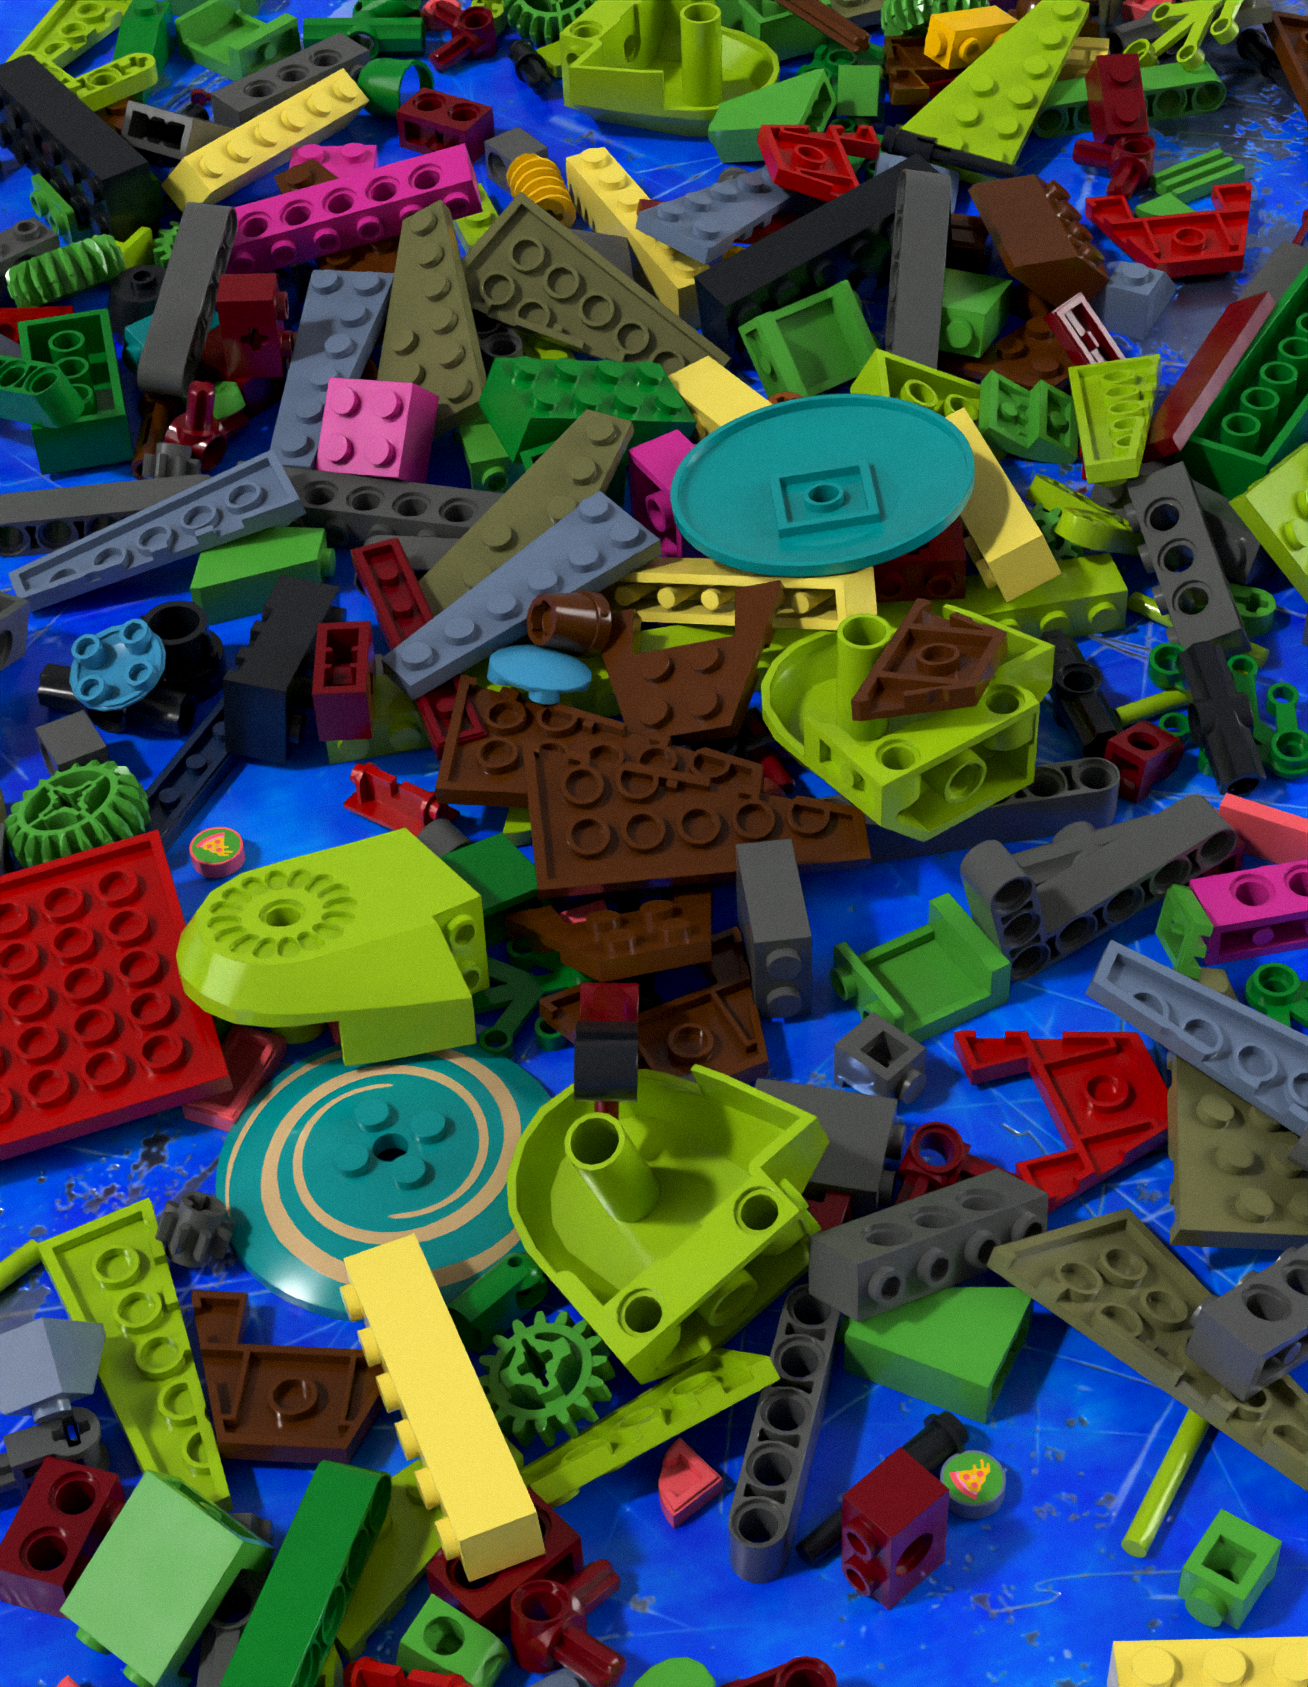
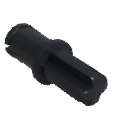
M520 39L513 42L509 47V51L512 53L508 54L515 65L517 77L522 82L527 83L528 87L532 88L535 94H543L544 89L550 88L552 80L546 72L544 58L534 51L529 41Z

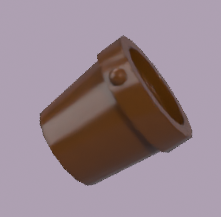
M587 590L574 593L538 595L532 601L526 618L527 632L533 644L567 652L578 658L597 657L604 650L612 628V616L608 601L602 594Z

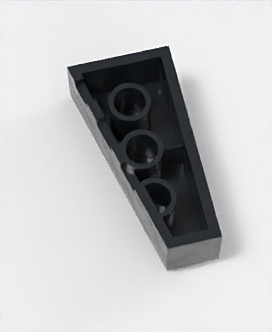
M284 575L280 576L263 607L262 621L256 620L250 630L249 647L241 646L236 655L235 665H238L237 671L228 670L223 678L226 752L286 764L293 744H302L307 726V715H305L307 708L314 709L312 688L317 624L346 622L347 609L340 608L339 586Z

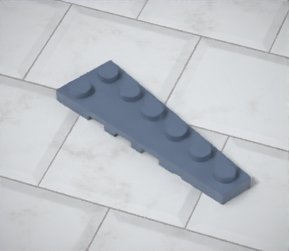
M765 165L758 170L740 174L738 177L721 183H714L710 187L696 192H689L685 196L668 202H661L657 206L640 211L635 229L706 265L732 249L733 241L736 238L743 241L752 236L755 226L766 227L771 224L774 214L783 216L791 211L794 206L802 204L811 196L785 190L773 184Z
M313 270L270 450L274 449L282 466L315 470L329 377L360 379L388 315L394 273Z
M271 449L9 572L8 575L16 596L30 601V613L266 528H283L289 525L294 518L306 514V511L274 449Z
M599 491L591 497L583 499L577 508L382 657L384 674L414 701L486 659L496 650L504 648L527 635L526 618L528 609L538 595L574 593L581 590L600 592L661 556V541Z
M1110 940L1085 994L1301 1137L1308 1127V1036L1116 941Z

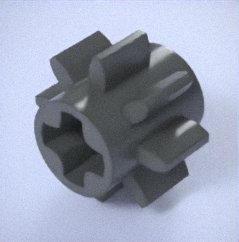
M157 443L155 455L144 453L142 476L146 479L200 474L202 462L198 459H191L192 447Z
M188 1192L182 1196L180 1204L170 1200L166 1202L155 1239L167 1242L165 1254L173 1262L189 1268H201L208 1264L210 1256L221 1260L224 1259L235 1221L224 1218L226 1207L218 1198L202 1192Z

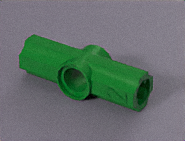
M363 10L355 13L352 18H305L303 23L304 49L335 34L342 33L370 50L371 60L375 59L377 55H424L426 50V27L423 17L381 18L373 11ZM359 34L367 35L370 38H363Z

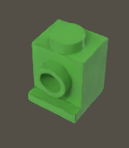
M1221 1508L1182 1567L1178 1596L1185 1600L1187 1611L1204 1625L1218 1627L1222 1622H1225L1238 1630L1266 1586L1269 1587L1275 1577L1282 1541Z

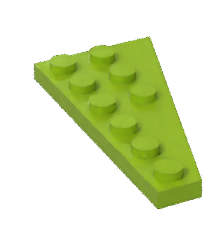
M1041 0L912 117L902 129L928 137L938 138L937 144L1015 165L1089 15L1090 3L1081 0ZM936 161L931 163L961 172L960 180L970 184L1000 180Z
M1307 442L1300 445L1271 468L1270 473L1265 477L1252 483L1245 493L1236 496L1228 503L1308 604Z

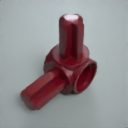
M443 0L436 4V9L433 12L434 20L452 30V39L429 56V60L434 65L436 71L443 73L464 57L471 60H482L491 58L498 52L499 45L493 14L489 8L473 6L461 10L450 2L447 3Z
M1144 134L1122 136L1116 141L1115 145L1079 139L1074 146L1072 159L1079 165L1109 170V177H1112L1107 186L1106 195H1124L1125 199L1129 200L1134 191L1144 190L1150 186V178L1154 169L1156 142L1153 138Z
M193 381L189 385L186 413L179 415L170 424L164 442L192 447L191 459L200 460L202 462L201 470L208 472L213 470L223 459L228 446L227 439L246 429L249 424V418L245 415L242 408L232 415L217 420L213 416L215 402L214 385L208 381Z
M941 1122L926 1123L913 1134L898 1168L897 1177L902 1185L892 1206L997 1168L1018 1179L1019 1177L1016 1174L968 1154L971 1145L963 1142L957 1130L950 1125ZM927 1149L934 1150L943 1156L946 1165H929L922 1159L919 1152Z
M605 1559L590 1562L563 1584L553 1580L537 1579L518 1586L512 1593L510 1601L511 1653L513 1660L520 1668L533 1673H548L565 1666L594 1687H616L619 1684L620 1677L626 1671L627 1666L624 1657L586 1632V1616L619 1590L620 1577L613 1571L612 1564Z

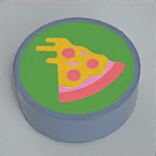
M966 1450L961 1454L956 1453L948 1458L941 1469L940 1481L949 1488L948 1509L954 1514L968 1519H980L993 1514L1002 1505L1005 1497L1006 1475L1002 1465L993 1456L982 1451Z

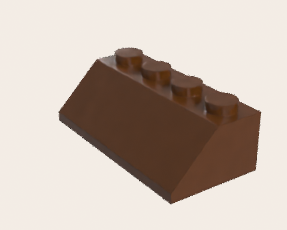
M1035 174L973 184L968 190L1008 273L1056 308L1079 292H1082L1089 303L1110 281L1102 265L1105 260L1104 256L1090 243L1093 240L1092 234L1079 223L1082 219L1081 214L1068 203L1071 196L1058 182L1051 180L1047 184Z

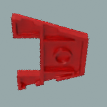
M761 125L756 140L773 184L785 190L796 191L830 202L860 185L847 155L876 160L881 144L873 126L859 125L856 133H843L845 128L842 125H828L826 132H809L810 127L808 125Z
M1251 182L1213 185L1211 202L1215 210L1134 218L1125 196L1113 195L1085 198V216L1137 263L1144 264L1148 268L1164 271L1171 280L1180 279L1183 276L1202 274L1222 275L1226 272L1243 270L1252 184Z
M976 1030L954 1032L953 1048L971 1085L1024 1072L1030 1073L1067 1150L1016 1163L1015 1174L1020 1180L1048 1193V1214L1168 1142V1088L1138 1032L1063 1031L1062 1039H1030L1027 1031H1005V1038H976Z

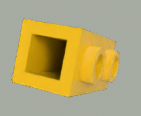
M996 5L931 14L923 54L947 70L969 67L1012 28L1018 20Z

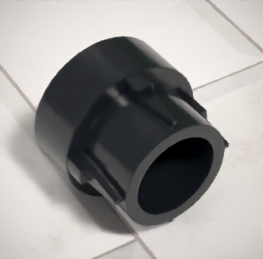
M195 601L163 603L151 609L146 615H141V619L161 638L166 651L165 669L156 685L195 693L197 704L210 699L223 688V678L227 673L223 644L220 638L209 630L207 615L200 606L195 604Z

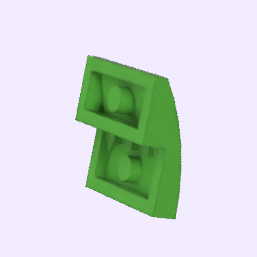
M993 370L981 381L978 430L986 443L994 448L1026 459L1054 464H1073L1078 458V427L1072 397L1042 379L1028 391Z

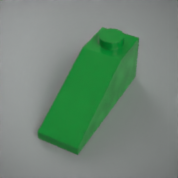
M132 0L121 20L112 62L129 54L148 53L153 55L156 60L159 80L178 45L171 1ZM156 84L134 94L136 102L146 104Z

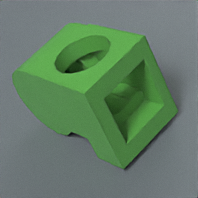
M432 1593L400 1640L396 1665L402 1667L406 1677L412 1669L443 1675L454 1673L462 1675L466 1683L473 1685V1687H493L511 1658L506 1645L497 1636Z

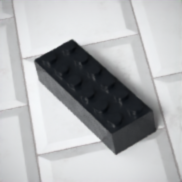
M31 54L1 64L0 146L3 149L7 148L14 154L20 166H26L33 175L40 174L73 208L77 221L84 222L94 235H111L114 237V240L124 243L143 226L151 229L153 239L157 238L161 225L149 162Z
M916 153L694 276L702 335L731 357L729 368L735 372L752 362L738 328L755 317L769 311L779 310L824 291L844 280H848L852 290L858 294L860 300L869 297L872 293L888 285L890 282L896 194L900 174L903 169L932 173L940 172ZM951 201L946 251L952 249Z

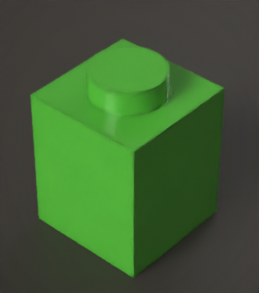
M839 65L836 116L852 120L855 123V129H858L859 125L872 126V123H884L886 72L880 65Z

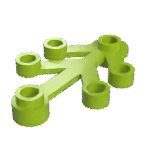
M1191 0L1176 4L1164 2L1153 11L1152 20L1160 30L1168 31L1152 44L1147 39L1142 38L1132 42L1124 50L1123 54L1138 53L1140 68L1159 65L1158 57L1189 33L1184 46L1176 54V60L1185 71H1193L1205 59V53L1201 50L1200 46L1216 11L1223 6L1219 18L1211 25L1210 33L1221 45L1231 42L1238 35L1239 26L1234 20L1243 0Z

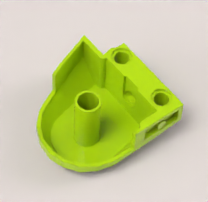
M597 0L559 33L564 106L580 110L597 121L682 136L708 137L709 124L713 120L721 102L780 82L778 55L765 42L744 32L721 26V10L715 5V0Z
M950 604L943 606L942 618L950 621L949 615L958 612L972 618L976 623L988 624L1007 632L1008 652L976 706L867 721H853L851 700L897 631L896 628H892L883 618L868 613L847 617L840 622L837 630H821L793 642L772 661L761 682L762 717L774 739L801 766L827 782L878 825L921 842H926L1034 783L1040 702L1052 687L1054 645Z
M406 827L349 844L298 856L237 875L209 893L182 931L176 953L178 972L185 994L209 1014L234 1024L270 1027L271 1034L285 1037L288 1044H302L312 1041L323 1033L326 1028V1022L338 1021L345 1066L376 1063L476 1044L472 995L490 987L481 895Z
M694 1064L690 1069L697 1083L664 1072L638 1069L637 1102H619V1121L610 1114L594 1112V1101H574V1083H572L539 1108L517 1141L506 1175L509 1215L525 1250L640 1385L674 1374L714 1348L724 1346L809 1271V1236L817 1234L821 1230L818 1222L807 1211L809 1205L801 1196L830 1142L818 1118L735 1078L698 1064Z

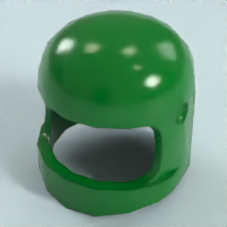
M377 58L369 61L362 68L357 82L358 87L370 100L363 109L375 117L397 120L396 110L401 107L400 88L405 72L410 66H414L418 72L420 89L425 87L434 90L435 82L432 71L425 63L416 59Z

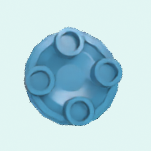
M137 618L131 619L122 625L111 626L95 635L84 634L71 647V653L75 659L71 664L69 683L75 698L87 708L103 712L124 709L142 700L158 683L165 669L166 651L161 638L150 629L145 621Z
M513 645L500 648L490 655L487 679L497 685H513L529 691L528 696L532 701L553 705L559 703L561 694L587 691L591 682V670L584 662L563 651L538 645Z

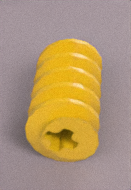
M524 153L517 157L510 164L506 174L507 185L512 197L515 198L521 191L566 228L570 229L576 220V208L572 203L556 163L533 153Z

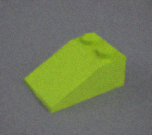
M878 348L875 349L850 387L851 394H869L897 398L929 408L943 417L964 407L978 429L981 385ZM988 445L997 460L1004 459L1008 454Z

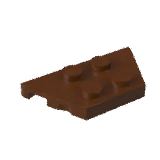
M917 598L851 700L853 721H867L976 706L1008 652L1007 632L988 624L976 623L972 618L958 612L949 615V621L933 614L931 601Z

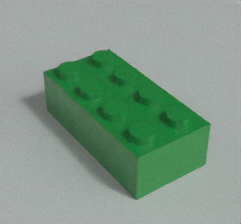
M108 308L17 322L22 358L59 366L85 403L81 416L68 426L50 428L30 424L41 475L67 473L75 469L99 465H115L123 461L133 460L134 452Z
M527 356L516 358L495 357L478 401L480 408L512 463L523 464L519 452L556 441L586 409L632 421L634 434L624 453L626 466H629L628 449L677 429L690 440L697 424L696 419L660 364L650 361L631 363L615 362L607 359L582 361L570 358H560L558 360L533 359Z

